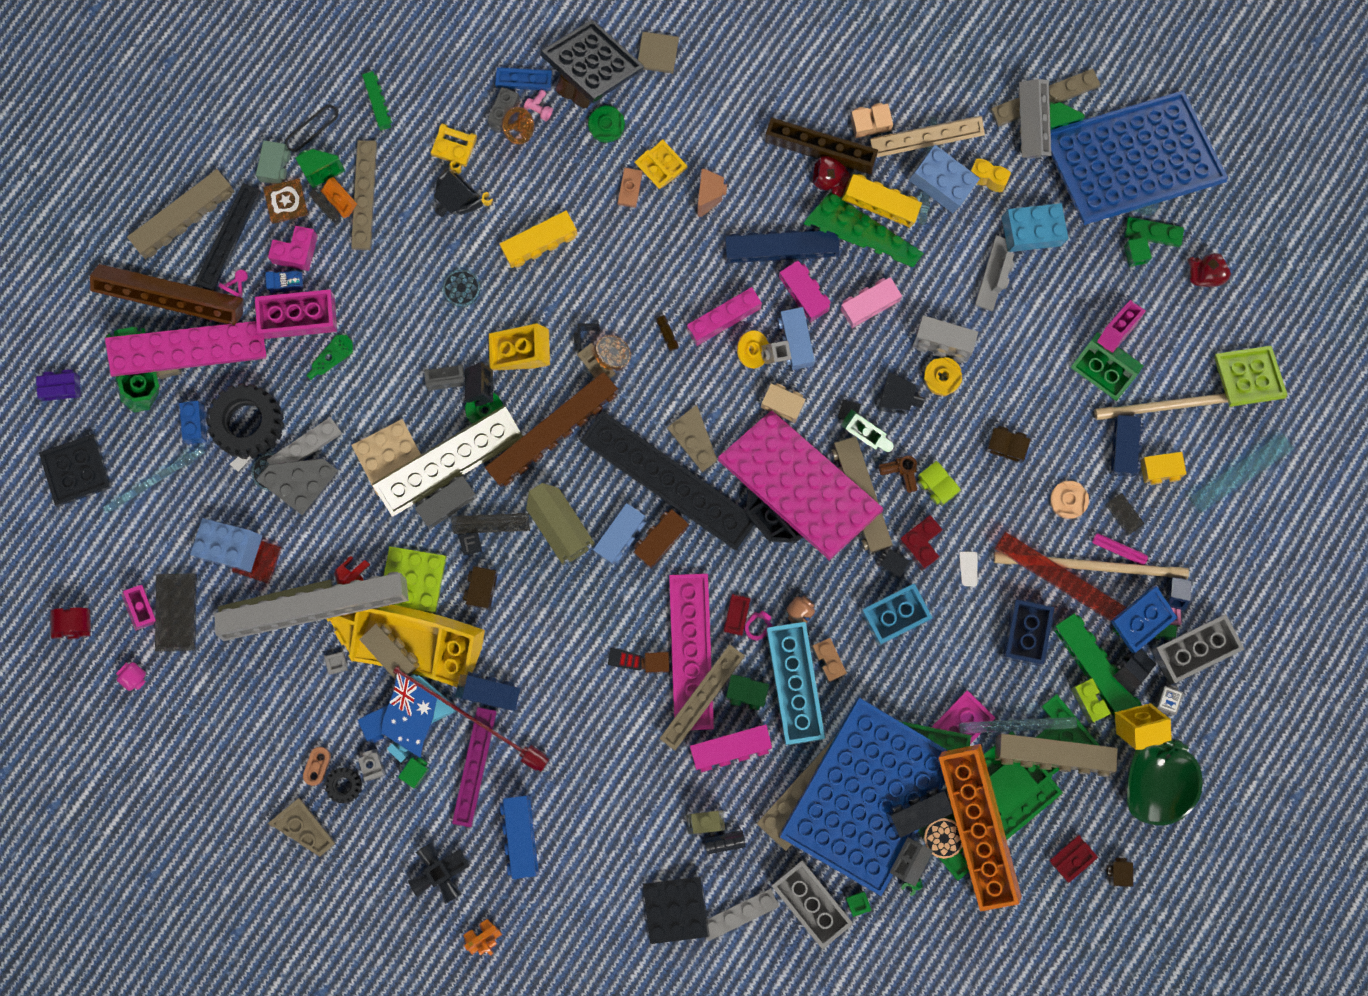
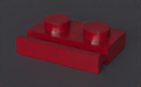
M1077 835L1048 861L1063 879L1070 883L1093 863L1098 856L1083 841L1081 836Z

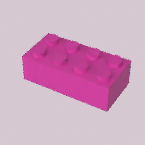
M331 289L255 297L257 334L261 338L270 339L337 332L335 295Z

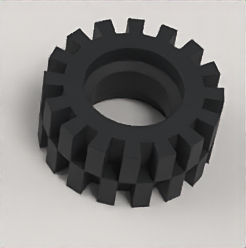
M337 768L326 777L327 781L324 784L326 788L324 789L328 794L327 796L334 802H352L358 798V794L362 791L361 777L350 768ZM341 778H347L351 783L350 790L346 793H340L336 788V783Z

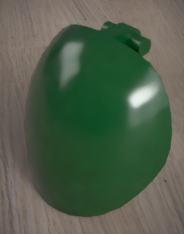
M1174 738L1161 745H1152L1143 750L1135 751L1127 772L1126 791L1129 811L1136 819L1156 826L1170 825L1183 819L1200 800L1203 787L1201 768L1195 757L1187 752L1189 746L1183 744L1182 741Z

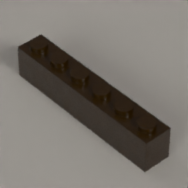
M772 117L765 134V143L817 159L822 156H830L838 160L844 167L872 175L877 160L878 149Z

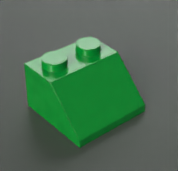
M310 149L302 151L295 157L312 188L327 182L329 178L336 177L345 172L337 155Z

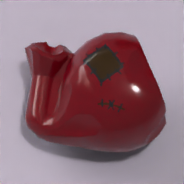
M822 156L815 163L812 182L818 189L824 191L831 189L832 194L842 198L851 174L835 158Z
M1219 253L1206 255L1202 260L1199 257H1190L1187 260L1190 266V282L1193 285L1218 287L1224 285L1230 279V269Z

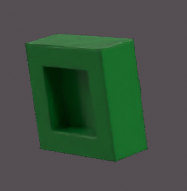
M865 891L846 897L852 917L872 911Z

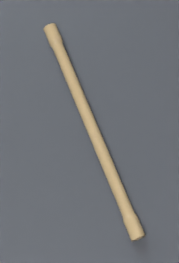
M1223 393L1121 407L1094 409V415L1096 420L1114 418L1118 415L1126 416L1227 403L1228 401L1226 394Z
M994 552V563L1022 564L1188 579L1189 569L1183 567H1160Z

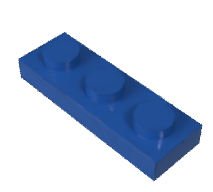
M497 67L495 86L496 88L551 91L552 71Z

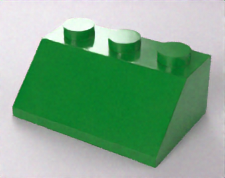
M1097 332L1070 368L1117 401L1144 365L1119 347L1113 353L1105 349L1097 342L1101 336Z

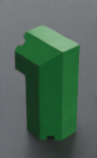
M130 327L114 331V336L112 337L144 334L146 332L144 328L138 331L137 327ZM156 372L114 376L119 398L123 404L134 413L150 410L159 394V382Z

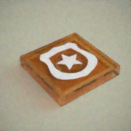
M300 178L263 187L272 224L309 215Z

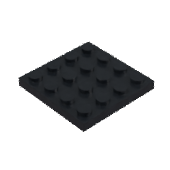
M593 19L544 48L540 54L543 59L591 103L596 102L642 72L644 68L635 57Z

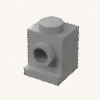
M373 750L361 754L362 758H359L358 761L364 781L368 782L386 775L378 752L373 753ZM369 761L373 762V767L371 769L367 767V763Z

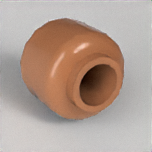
M797 596L786 608L789 614L787 618L792 623H807L815 614V604L806 596Z

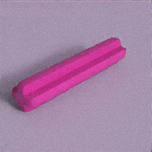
M1096 533L1093 537V544L1138 564L1144 565L1148 560L1146 554Z

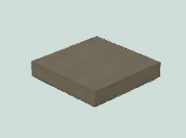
M643 32L638 61L644 66L643 69L673 74L679 37Z

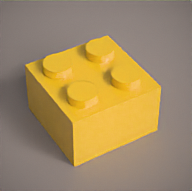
M1151 703L1115 712L1116 734L1135 750H1143L1152 745H1161L1164 742L1171 741V719Z

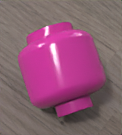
M126 662L116 673L118 675L117 682L128 691H132L134 688L139 690L146 682L144 680L146 672L134 662L130 664Z

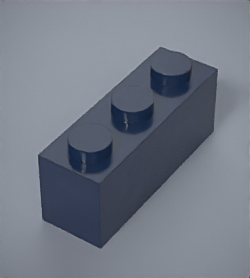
M1118 415L1114 419L1110 475L1134 477L1137 472H1140L1141 461H1138V456L1142 451L1140 435H1142L1144 428L1143 423H1141V417Z
M468 672L467 675L460 674L455 698L515 711L521 688L514 687L515 683L503 680L502 684L497 682V678L486 676L485 679H481L479 674Z

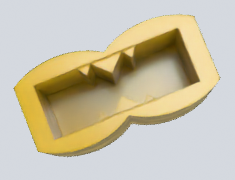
M976 159L971 170L972 173L980 178L976 183L977 185H986L995 192H1003L1011 175V172L1006 168L993 166L984 159Z

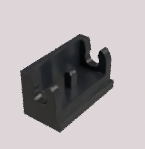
M482 362L465 369V401L471 403L478 400L475 402V406H482L493 402V370Z

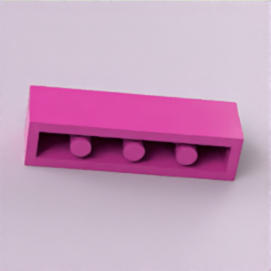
M751 287L689 323L687 331L696 346L760 310L762 302Z

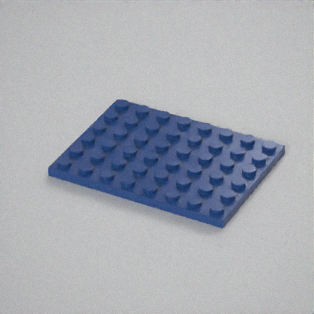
M1184 90L1050 130L1051 156L1083 225L1226 183L1228 180V176Z
M858 697L781 830L779 837L882 896L893 876L890 871L908 837L914 839L918 832L916 830L901 838L896 836L886 813L891 811L890 808L895 805L909 803L908 800L912 797L926 795V791L935 787L937 789L943 788L945 780L939 756L942 752L948 750Z

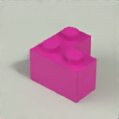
M295 226L291 243L272 240L268 258L276 265L309 271L318 235L314 229Z

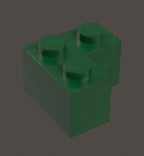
M731 674L726 696L729 704L740 707L742 703L748 705V709L757 711L760 708H764L769 684Z

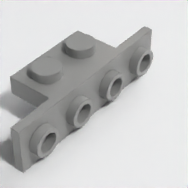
M995 236L975 302V306L989 311H993L998 293L1007 288L1010 280L1007 277L1015 264V261H1013L1014 254L1008 252L1006 239L1003 237Z

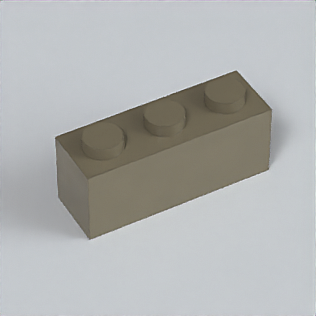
M382 622L376 623L359 640L395 680L397 674H394L393 671L396 666L400 667V670L409 676L420 666L417 662V657L404 648L405 644L402 640L392 635V630L387 624Z

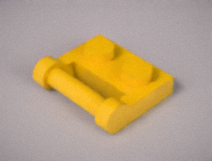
M441 124L431 150V156L449 162L455 161L456 164L466 167L476 143L477 135L473 133L467 134L449 128L446 124ZM445 134L467 141V146L444 139Z

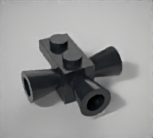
M433 842L415 852L428 866V868L424 869V875L408 880L412 891L417 897L431 885L433 887L439 886L445 904L462 895L450 880L453 876L470 867L461 849L441 860H438Z

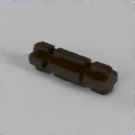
M659 316L656 318V322L660 327L669 351L677 350L679 345L674 340L675 336L670 325L667 324L666 316Z

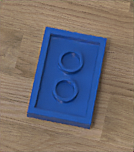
M1152 586L1112 619L1111 623L1131 653H1136L1178 617L1158 587Z

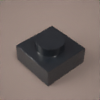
M843 399L838 419L844 420L851 409L859 414L861 404Z

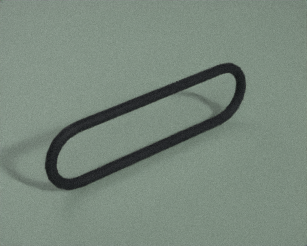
M333 105L324 106L285 139V144L289 151L295 152L300 150L332 124L339 115L337 108ZM327 108L335 110V117L298 148L291 149L288 146V140Z

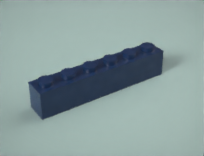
M806 229L804 232L788 230L785 233L770 231L760 235L759 233L752 232L744 236L730 234L725 237L727 264L839 257L840 253L839 238L835 233L828 230L826 233L815 231L814 229Z

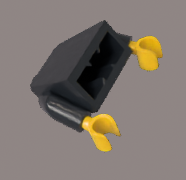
M455 161L450 163V169L447 168L437 177L434 197L440 204L434 211L440 217H444L448 211L451 214L457 215L467 214L483 207V205L489 206L493 202V199L489 201L484 199L489 196L488 192L483 193L482 198H479L480 195L459 175L462 170L461 165L458 168H454L456 166Z

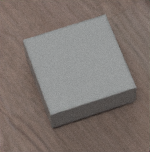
M344 651L324 656L328 675L348 671Z

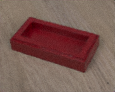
M732 594L724 627L725 633L738 636L743 635L751 598Z

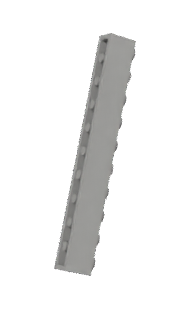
M391 572L386 576H373L364 581L354 580L350 584L333 585L332 588H318L313 590V592H300L291 597L282 596L276 600H264L254 605H241L240 608L223 609L221 612L214 613L215 635L221 640L226 641L409 601L407 579L401 573Z

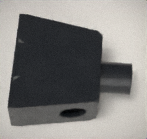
M888 373L878 411L908 414L911 406L922 409L925 398L914 395L917 385L897 375Z

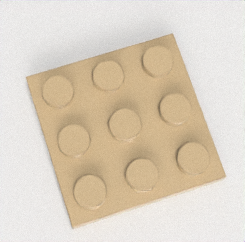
M403 419L351 445L371 485L421 455Z

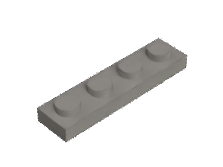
M329 417L268 458L267 462L269 464L302 461L340 436L342 432L332 418Z
M771 888L708 918L710 937H706L707 941L778 908L779 905Z

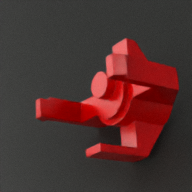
M349 556L335 570L334 575L337 584H350L354 580L364 581L360 574L370 564L364 560L350 572L345 568L353 560V557Z

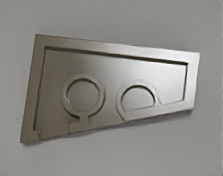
M697 405L667 427V430L702 473L717 462Z
M300 798L295 800L268 823L319 857L336 845V842Z

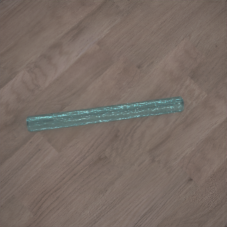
M1075 717L967 722L959 724V731L964 734L1076 728L1077 720Z

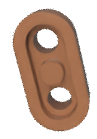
M317 747L310 753L303 773V779L308 785H319L324 779L331 759L330 752L326 748ZM322 753L324 755V759L322 761H319L318 755ZM313 772H316L318 775L315 780L311 777Z

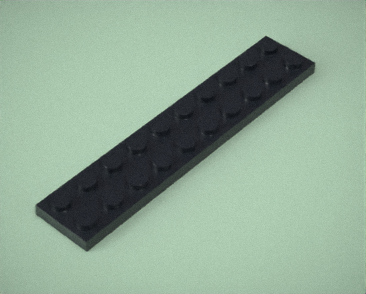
M604 411L599 414L580 440V443L734 551H737L754 527V523L746 515V511Z

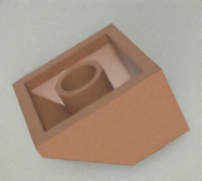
M702 169L698 217L704 216L722 202V196L727 193V184H724V177L706 169Z

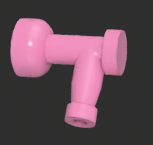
M540 90L534 99L528 98L526 100L524 108L532 109L540 114L542 120L548 121L552 115L553 108L539 105L546 95L545 91Z

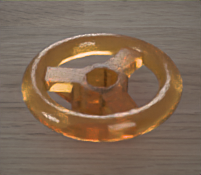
M514 107L505 114L503 131L506 138L517 145L524 144L531 139L534 132V120L526 109ZM514 113H519L518 119L513 124H508L510 117ZM514 129L518 131L522 139L514 138L509 130Z

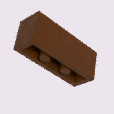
M672 509L669 513L665 511L659 518L661 522L656 527L653 525L646 534L648 536L644 541L640 539L633 547L635 549L634 555L649 569H652L689 528V524Z

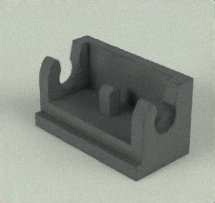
M463 364L424 370L425 384L428 391L465 386Z
M908 837L890 873L916 886L933 850Z

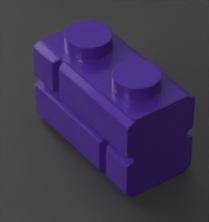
M62 370L60 374L43 372L41 376L36 377L37 397L41 401L81 397L80 376L73 372V370Z

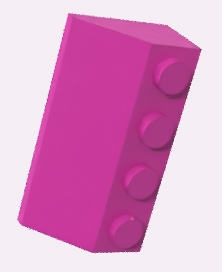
M765 724L691 745L690 749L696 770L700 769L702 773L713 770L712 766L716 764L723 767L730 765L731 760L738 759L739 762L750 759L749 755L755 753L758 756L769 754L768 750L772 749L768 728Z

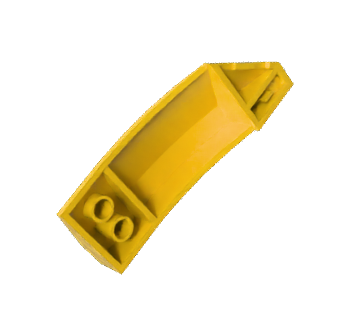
M387 605L327 618V621H330L336 631L334 633L341 645H345L348 650V656L352 662L356 661L383 666L359 640L376 623L382 622L391 628V633L395 638L402 640L405 644L404 648L417 657V662L420 666L412 672L413 674L431 678L454 687L458 686L460 674L467 675L468 672L474 671L482 649L485 633L484 629L447 617L397 605Z

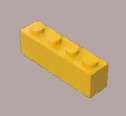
M853 174L851 176L842 200L909 228L916 222L922 202L918 201L917 198L905 196L896 189H888L882 183L869 181L860 174Z
M566 210L499 244L510 267L517 268L524 265L525 261L531 258L536 259L547 250L552 251L563 242L567 243L574 240L578 233Z

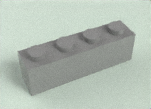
M1035 79L1019 82L1022 158L1051 156L1049 80Z

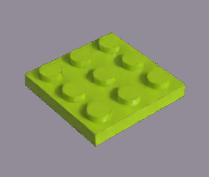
M1272 346L1215 354L1214 359L1229 407L1285 399L1287 397V391Z
M389 546L384 576L391 572L401 573L407 579L409 600L392 605L436 613L447 556Z

